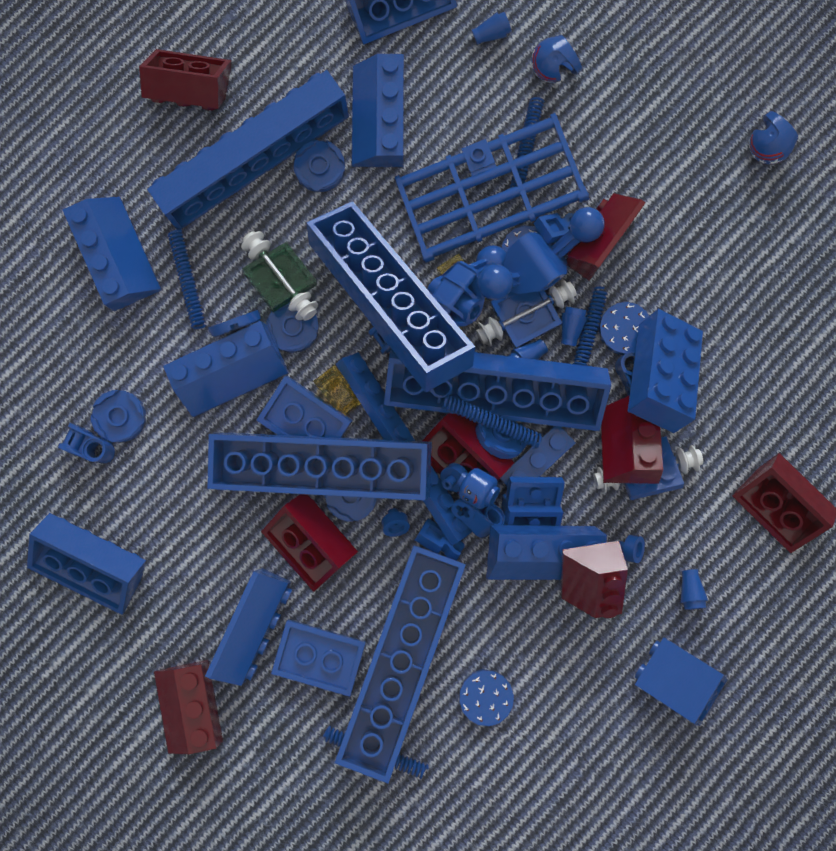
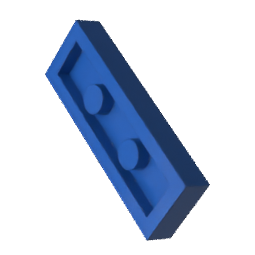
M554 426L542 437L540 446L535 449V446L531 447L508 469L500 480L507 487L509 477H540L576 442L562 427Z

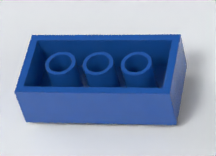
M659 308L639 324L628 412L672 433L679 431L695 420L703 338L702 330Z

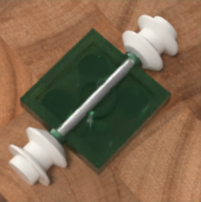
M252 231L243 238L241 248L244 251H249L248 257L251 260H257L242 268L245 277L272 312L277 311L290 302L288 309L290 311H297L295 316L297 320L307 321L317 313L318 303L316 301H309L311 294L307 291L317 285V280L287 242L268 252L271 243L268 240L262 241L264 238L263 232Z

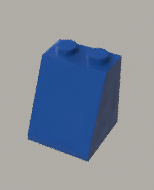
M663 637L661 642L657 640L649 652V655L652 657L648 664H642L635 675L637 679L635 685L693 724L700 726L728 679L719 671Z

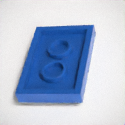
M288 375L284 376L257 418L259 423L277 435L342 438L353 420Z
M288 619L271 674L350 697L366 641Z

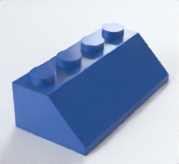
M345 0L363 45L457 7L456 0Z
M376 54L353 66L352 167H404V54Z
M120 197L85 199L63 209V213L105 306L115 312L162 290Z
M262 321L256 322L163 366L173 391L192 417H196L289 374L269 326Z
M49 513L29 534L27 568L123 615L143 577L146 560L140 558L135 553H130L116 546L113 542L106 541L92 534L86 529H81L69 523L64 518H59Z
M490 525L486 578L487 580H561L562 549L606 543L607 535L595 526Z
M263 568L253 571L205 677L242 686L247 679L252 680L258 668V665L254 664L258 654H264L270 641L266 639L270 628L275 630L280 620L281 614H278V610L282 603L287 604L293 590L289 588L292 581Z

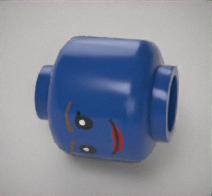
M474 468L469 473L464 472L457 482V486L460 487V499L476 509H483L486 506L491 507L500 492V488L497 487V479L479 468Z

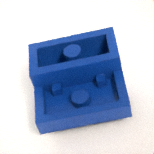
M509 477L507 492L502 497V511L505 515L504 525L561 526L563 517L561 501L565 486L563 478Z

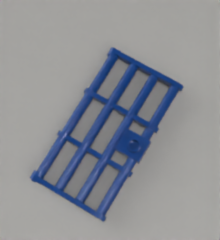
M556 113L551 114L550 118L505 136L504 134L498 135L497 139L490 142L484 139L461 148L462 153L452 157L451 155L445 156V160L402 177L399 175L395 176L397 186L421 248L422 259L425 263L435 260L434 257L474 241L479 243L483 241L482 238L528 220L533 222L536 220V217L577 201L582 203L589 200V193L582 182ZM549 129H555L559 142L513 160L509 145ZM502 148L507 162L496 166L491 152ZM564 152L569 166L522 184L517 169ZM466 163L471 177L460 181L455 167ZM450 169L455 183L413 200H408L404 187ZM507 173H512L516 183L515 187L472 204L468 203L464 190ZM573 176L578 190L531 207L527 193ZM459 193L464 207L417 224L413 213L414 210ZM521 196L525 211L484 227H477L473 214ZM468 217L473 231L426 248L422 234Z

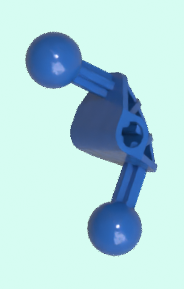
M584 207L577 210L571 217L570 230L555 244H547L543 237L536 232H529L523 235L508 248L503 266L499 264L488 265L480 272L477 280L479 291L488 299L500 300L506 297L510 291L515 294L549 289L567 274V260L564 256L580 241L592 242L601 236L605 227L603 215L592 207Z
M487 246L478 253L476 262L469 265L463 261L456 262L442 276L435 278L429 284L427 290L458 326H467L476 321L480 316L485 297L478 289V276L488 265L499 264L503 266L507 252L499 246Z

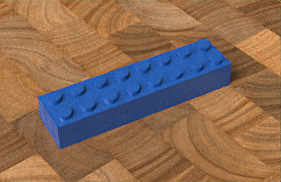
M328 70L321 74L316 73L300 88L291 89L286 94V97L277 103L273 102L267 105L264 111L256 117L246 119L241 127L235 131L222 135L219 141L211 147L202 148L197 153V156L188 162L185 161L178 164L174 171L167 176L157 178L147 190L174 227L182 229L295 154L303 144L316 140L349 118L345 94Z
M353 201L307 222L308 240L311 248L425 392L473 367L474 344Z
M390 348L384 405L454 414V410L450 412V408L447 411L446 407L442 409L444 400L448 395H451L452 397L455 396L456 399L459 398L468 404L471 403V405H475L480 409L483 408V410H487L491 414L494 413L495 416L498 415L510 421L600 431L611 389V381L608 368L475 352L472 368L425 392Z
M213 433L209 434L207 489L425 501L430 497L432 442Z
M413 545L335 764L389 784L466 564Z

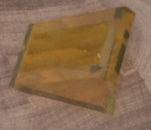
M335 365L313 381L332 407L344 415L361 404L352 391L350 384Z

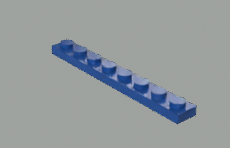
M359 352L339 360L336 363L338 369L384 440L415 441L395 410V407L384 405L385 393ZM431 466L430 497L425 501L423 500V502L452 546L472 533V530L452 513L451 508L454 500L442 486L441 480Z

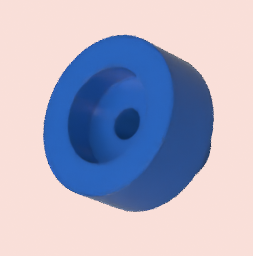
M449 464L440 474L442 486L446 490L459 492L460 487L457 486V482L460 476L467 472V470L460 464Z
M396 508L389 509L388 514L381 521L384 534L390 537L401 536L410 528L408 516L403 512H398Z
M628 535L625 542L619 541L625 561L639 563L642 560L645 550V542L642 536Z

